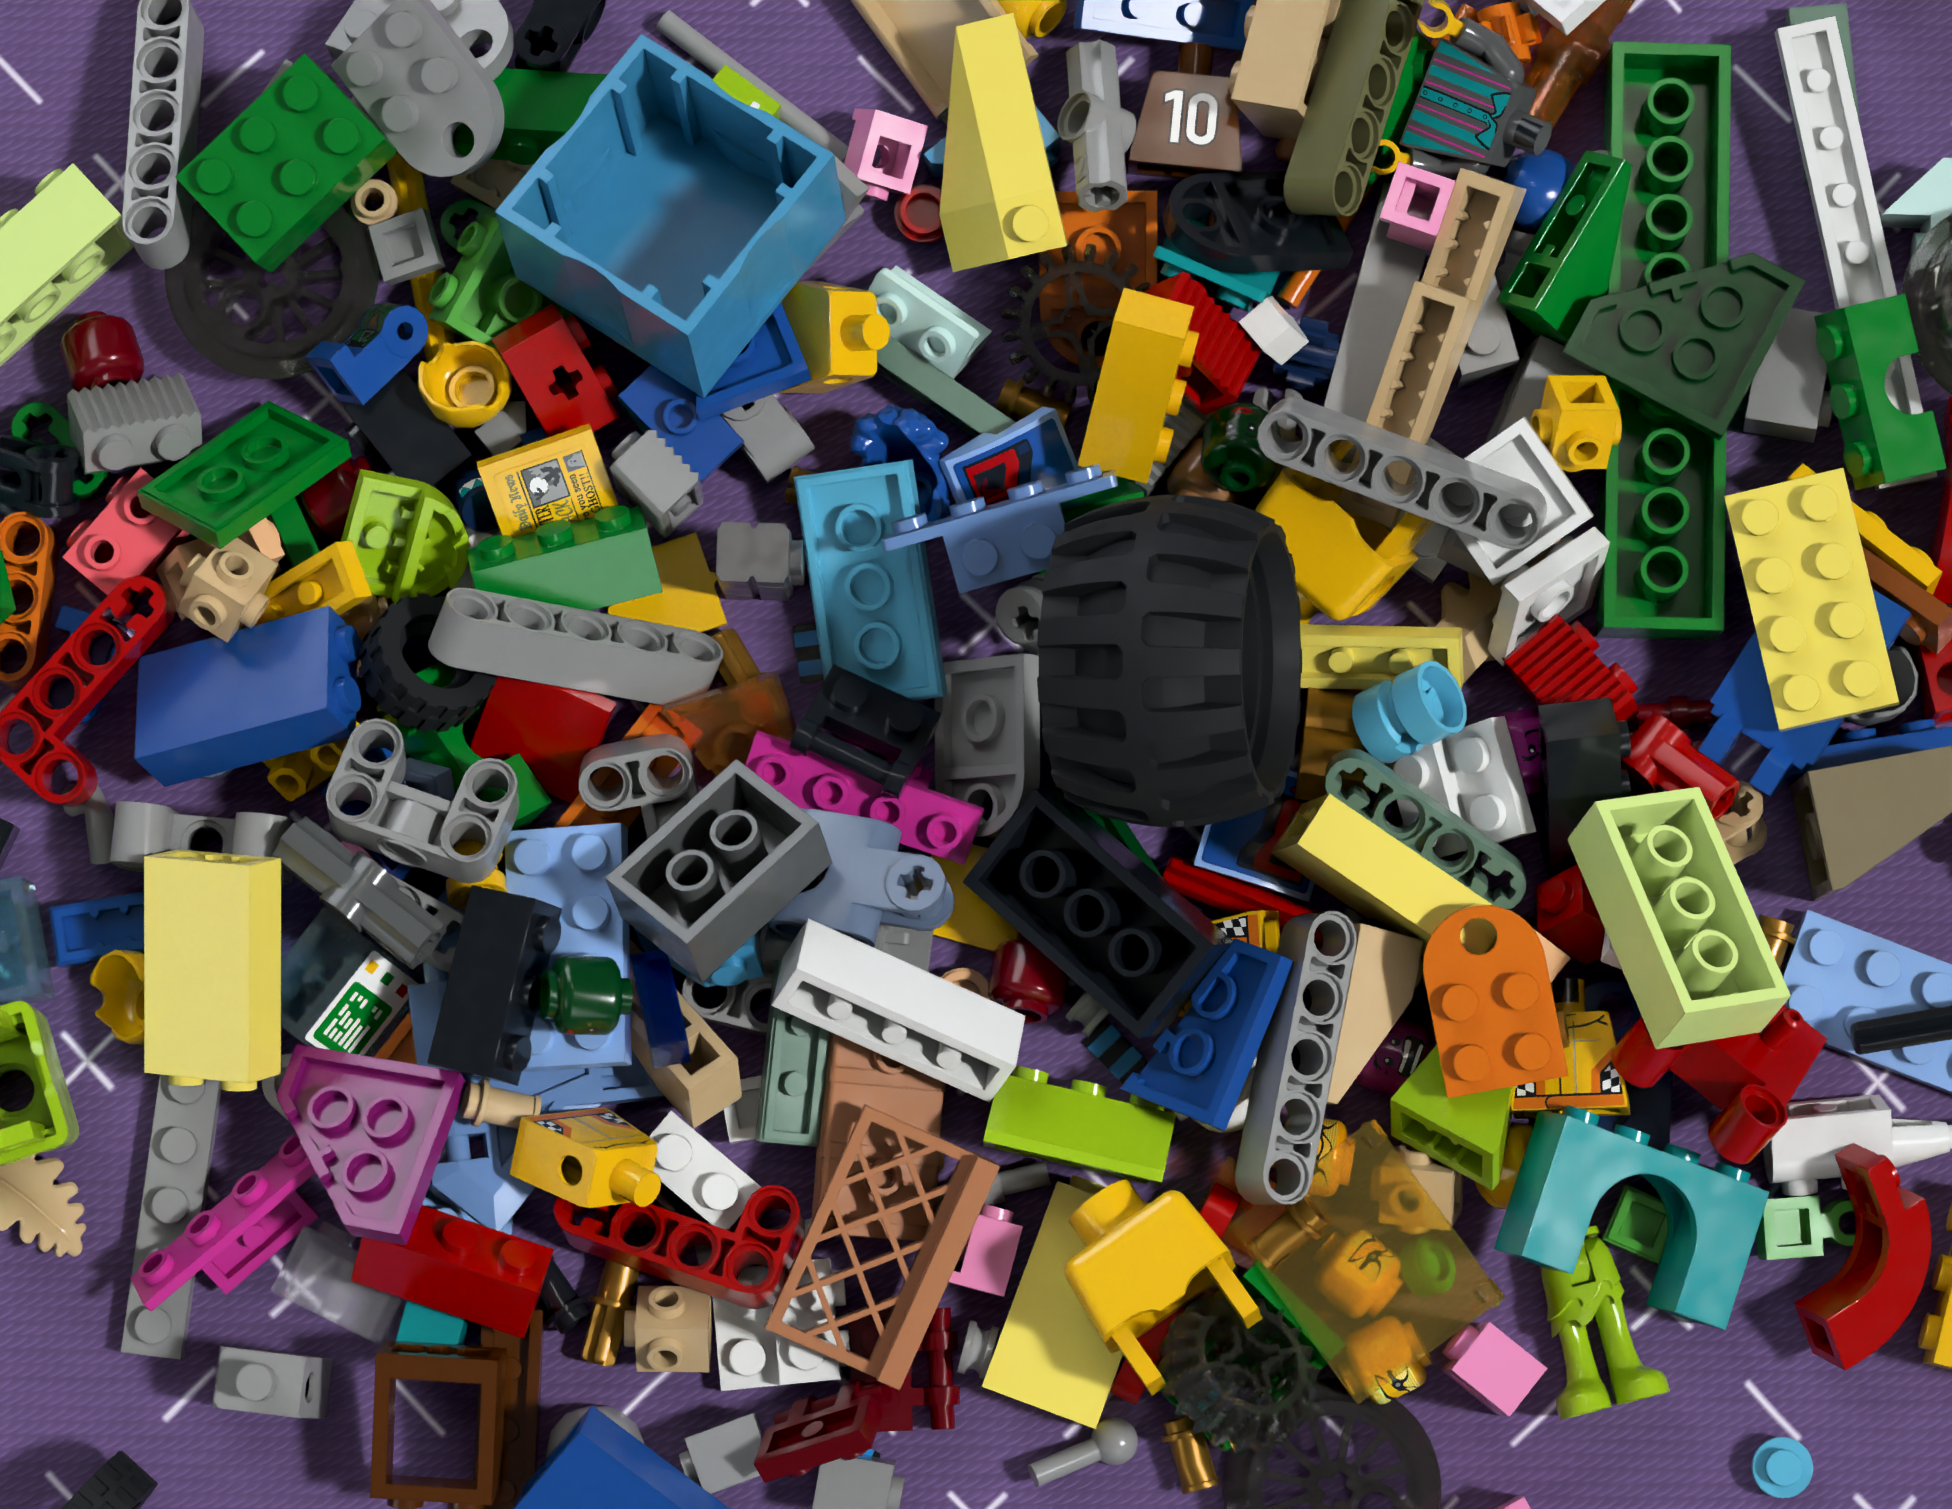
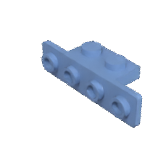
M1093 464L1065 473L1067 483L1044 489L1042 480H1037L1008 489L1009 500L986 506L982 496L949 506L951 516L928 522L926 513L896 520L891 523L893 533L884 535L881 540L884 551L895 550L943 536L959 594L1046 570L1049 568L1052 557L1051 549L1056 537L1064 532V525L1066 524L1060 503L1118 486L1115 470L1102 473L1100 464Z

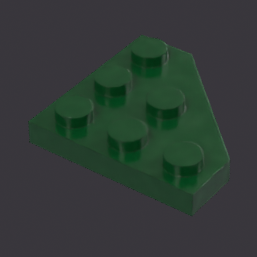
M1752 252L1698 271L1694 269L1648 283L1647 286L1616 295L1612 293L1590 300L1560 357L1594 375H1605L1607 381L1720 440L1806 280Z

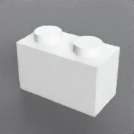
M670 1111L649 1136L656 1141L658 1148L653 1172L659 1175L664 1185L711 1225L733 1232L739 1223L748 1199L761 1186L677 1114Z

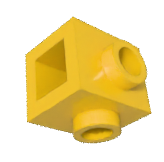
M1547 375L1541 408L1534 409L1532 412L1530 425L1562 470L1577 472L1583 469H1607L1612 445H1618L1621 439L1622 420L1620 409L1606 376Z

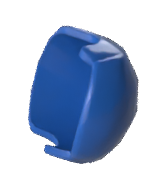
M1544 149L1538 156L1528 152L1515 155L1511 158L1506 168L1501 167L1503 170L1508 169L1503 180L1504 182L1527 189L1515 221L1525 232L1534 235L1576 168L1562 154L1549 149Z

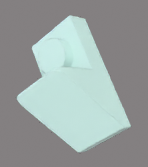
M1942 158L1880 216L1882 227L1920 228V233H1913L1911 241L1912 268H1920V286H1944L1952 277V158Z

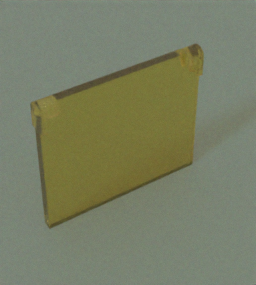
M1375 1118L1370 1122H1364L1359 1130L1315 1162L1312 1183L1305 1196L1317 1206L1328 1222L1321 1229L1322 1237L1319 1240L1310 1238L1281 1263L1276 1271L1272 1272L1254 1255L1248 1245V1241L1258 1236L1288 1210L1286 1204L1256 1205L1229 1225L1231 1231L1357 1405L1490 1308L1498 1307L1501 1300L1505 1298V1295L1494 1280L1490 1279L1389 1141L1387 1134Z

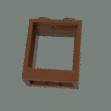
M386 1341L376 1352L370 1498L387 1499L388 1506L398 1509L420 1508L424 1505V1501L447 1503V1509H484V1505L492 1506L501 1492L507 1348ZM396 1379L481 1384L477 1480L393 1475Z

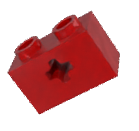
M551 304L491 339L510 369L511 375L547 437L589 423L592 431L595 432L619 418L610 399L619 395V392L602 364L592 369L582 350L591 346V343L574 314L563 319L555 306ZM562 365L568 380L559 385L552 371Z

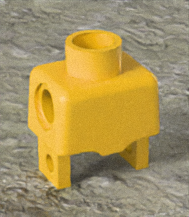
M1342 439L1333 441L1331 444L1332 452L1341 461L1354 444ZM1289 467L1281 471L1254 510L1274 519L1275 524L1281 526L1285 532L1286 544L1289 553L1292 554L1295 566L1294 576L1301 613L1300 624H1308L1318 610L1332 620L1341 621L1372 609L1418 560L1419 557L1413 548L1434 524V521L1406 512L1391 530L1382 523L1342 509L1338 505V501L1343 487Z
M1124 1179L1107 1186L1093 1195L1075 1210L1069 1218L1070 1225L1086 1248L1066 1262L1064 1267L1065 1277L1110 1353L1121 1351L1151 1396L1162 1390L1167 1384L1137 1341V1338L1211 1286L1217 1285L1247 1329L1263 1319L1258 1306L1233 1273L1236 1265L1230 1250L1182 1192L1176 1190L1167 1191L1146 1205L1130 1181Z

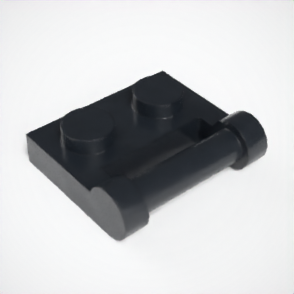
M833 664L805 717L800 721L789 749L805 757L809 752L883 785L882 792L899 799L928 746L942 713ZM823 728L827 731H830L838 736H841L849 741H852L860 746H863L871 751H874L895 762L894 764H892L886 760H883L875 755H872L864 750H861L853 745H850L842 740H839L829 734H826L822 732L821 729Z

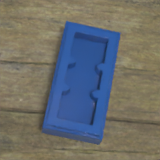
M650 365L618 395L619 400L648 430H657L658 437L665 438L667 447H674L675 455H682L683 464H690L692 472L699 473L701 484L744 444V440L720 415L699 422L696 412V393L653 365Z
M144 892L49 907L56 962L60 968L98 962L101 956L113 950H129L144 954Z

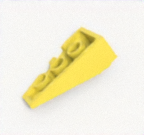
M1014 13L956 26L939 212L953 272L1068 245Z

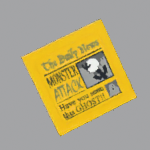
M590 423L477 462L481 479L502 535H509L514 538L534 533L538 527L551 521L566 520L573 523L593 518L601 509L619 505Z

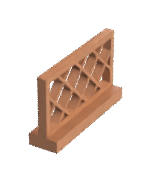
M864 1104L764 1328L875 1377L877 1381L900 1390L1000 1166L987 1157L966 1150ZM871 1122L895 1132L903 1155L869 1167L861 1144ZM904 1136L925 1146L910 1152ZM935 1151L957 1159V1165L949 1182L925 1192L913 1160ZM857 1155L863 1170L848 1175ZM906 1163L918 1195L884 1207L872 1175ZM866 1178L878 1210L844 1223L836 1203L841 1188ZM943 1194L933 1215L928 1200ZM921 1203L929 1222L925 1236L921 1240L899 1247L888 1215ZM832 1211L838 1226L823 1231ZM881 1218L893 1250L859 1263L847 1231ZM841 1234L853 1266L819 1279L811 1259L813 1250L818 1242ZM917 1251L908 1271L903 1256ZM897 1259L904 1278L899 1293L874 1303L862 1271ZM807 1266L812 1282L797 1287ZM856 1274L868 1306L834 1319L822 1287ZM813 1290L817 1291L828 1320L827 1322L801 1330L782 1321L792 1298ZM893 1306L883 1327L878 1311ZM871 1314L879 1333V1338L870 1358L867 1359L845 1349L837 1327ZM831 1330L837 1345L816 1335Z

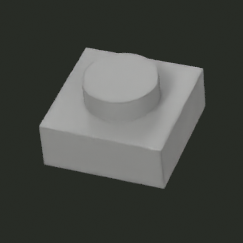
M423 207L368 226L383 280L390 286L445 267L430 213Z

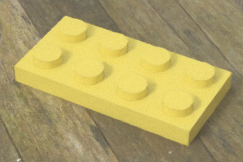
M1844 468L1724 496L1780 732L1899 705V698Z

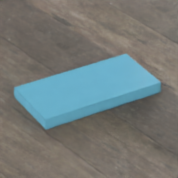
M913 459L794 477L824 680L834 664L914 701L948 695L925 541L887 552L884 551L881 541L884 535L893 533L892 522L921 514Z

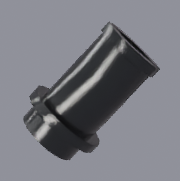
M552 1255L538 1302L549 1317L545 1322L549 1328L555 1326L560 1334H564L590 1315L585 1306L589 1300L586 1295L581 1297L577 1295Z

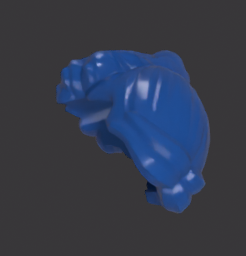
M891 404L881 409L876 415L867 413L863 417L858 418L851 432L852 438L849 445L854 454L862 457L860 467L913 459L920 512L926 513L928 522L946 518L950 506L951 490L938 461L943 458L941 452L949 444V438L946 433L938 430L933 421L913 408L903 409L894 407Z

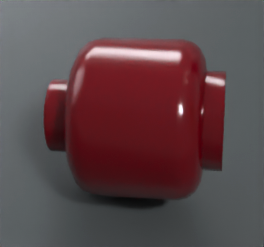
M101 311L85 313L74 321L73 326L64 333L60 341V352L70 384L78 393L84 387L91 391L95 385L102 389L107 383L113 387L119 381L124 385L130 380L137 383L145 371L144 359L134 329L122 317L107 315Z
M358 457L356 460L349 458L300 493L303 508L300 510L311 534L316 538L321 539L326 535L336 542H341L360 469L378 472L366 459Z
M1018 933L1016 939L999 944L993 953L988 996L991 1001L1025 1015L1024 1024H1040L1047 1020L1048 1015L1057 1013L1064 1005L1068 975L1021 933Z

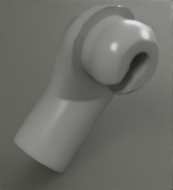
M76 784L67 785L63 789V794L73 790ZM97 784L92 797L84 804L74 807H63L65 813L71 817L80 814L85 816L91 864L110 863L115 816L101 788Z

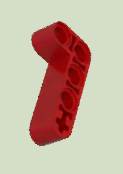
M133 576L120 582L0 712V760L40 797L48 802L74 807L84 804L95 792L98 778L94 766L65 738L169 626L174 618L175 603L173 596L166 587L144 576ZM138 594L150 597L149 604L154 610L148 617L137 613L138 607L133 600ZM115 617L126 622L125 626L135 631L131 638L127 632L111 624ZM111 634L116 644L114 656L106 664L95 665L89 653L92 642L100 635ZM69 678L74 684V699L66 708L55 710L49 699L50 689L58 680ZM27 722L33 729V744L26 752L16 755L9 746V734L16 725ZM71 762L77 769V784L69 793L60 795L53 788V773L61 764Z
M778 1185L764 1186L752 1193L745 1205L735 1233L652 1204L640 1207L632 1202L595 1207L593 1210L598 1220L584 1218L581 1225L578 1226L573 1217L575 1214L585 1216L589 1208L580 1207L560 1197L556 1198L554 1205L555 1219L568 1243L576 1249L750 1309L765 1308L776 1301L796 1257L805 1230L803 1215L796 1197L790 1190ZM783 1209L790 1213V1219L787 1224L780 1229L767 1230L760 1226L761 1219L770 1210ZM604 1224L610 1226V1236L608 1235ZM645 1225L656 1229L652 1240L644 1246L634 1247L626 1243L630 1231L638 1226ZM706 1245L712 1249L711 1256L702 1265L694 1267L682 1263L683 1255L692 1246ZM760 1264L769 1269L764 1281L758 1285L746 1286L738 1282L740 1273L749 1265Z

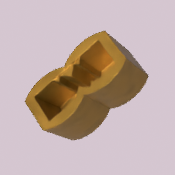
M1310 687L1307 689L1295 799L1311 801L1327 794L1325 788L1326 767L1330 759L1338 752L1346 749H1360L1369 753L1357 735L1352 719V703L1354 698L1364 690L1317 689ZM1357 767L1351 774L1344 770L1339 772L1342 776V789L1348 790L1352 785H1358L1368 793L1371 790L1363 783V769ZM1383 783L1380 784L1379 791L1382 790Z

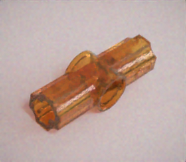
M1606 0L1567 36L1554 25L1551 26L1535 54L1536 62L1523 80L1536 89V97L1529 112L1530 115L1550 122L1553 131L1581 85L1585 87L1592 78L1612 44V41L1609 39L1619 23L1621 24L1635 0Z

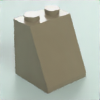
M1951 745L1808 771L1790 785L1813 902L1824 900L1844 889L1952 813Z

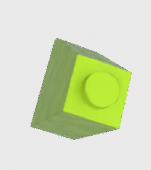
M1436 1045L1390 1099L1391 1136L1420 1152L1426 1153L1431 1158L1493 1191L1500 1181L1512 1119L1511 1098L1513 1086L1447 1098L1438 1047Z

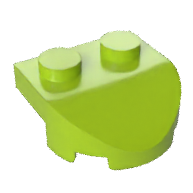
M360 469L341 541L353 542L371 593L377 596L386 595L387 598H392L393 603L396 604L400 598L408 595L410 597H417L418 594H429L430 597H433L447 587L450 589L454 588L466 569L468 563L466 550L470 548L468 534L457 510L450 500L438 489L425 482Z

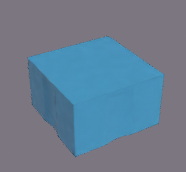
M643 34L637 38L590 95L582 114L564 136L544 151L495 211L515 277L703 398L706 397L846 221L835 156L832 152L768 112L756 109L733 98L723 91L710 76Z

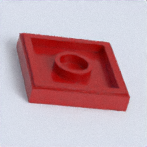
M496 675L498 677L496 684L490 691L470 749L483 759L494 758L502 761L519 753L545 792L572 804L580 794L579 772L581 762L591 749L601 745L616 702L597 693Z

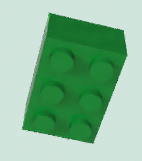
M304 53L175 178L256 264L272 273L398 152V149L323 69Z

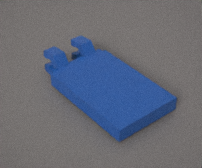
M1873 589L1888 652L1912 613ZM1755 630L1710 700L1714 704L1710 713L1719 719L1698 751L1722 766L1742 733L1757 741L1771 751L1764 758L1749 783L1773 798L1793 765L1801 770L1804 769L1807 763L1813 767L1815 766L1845 717L1780 732Z

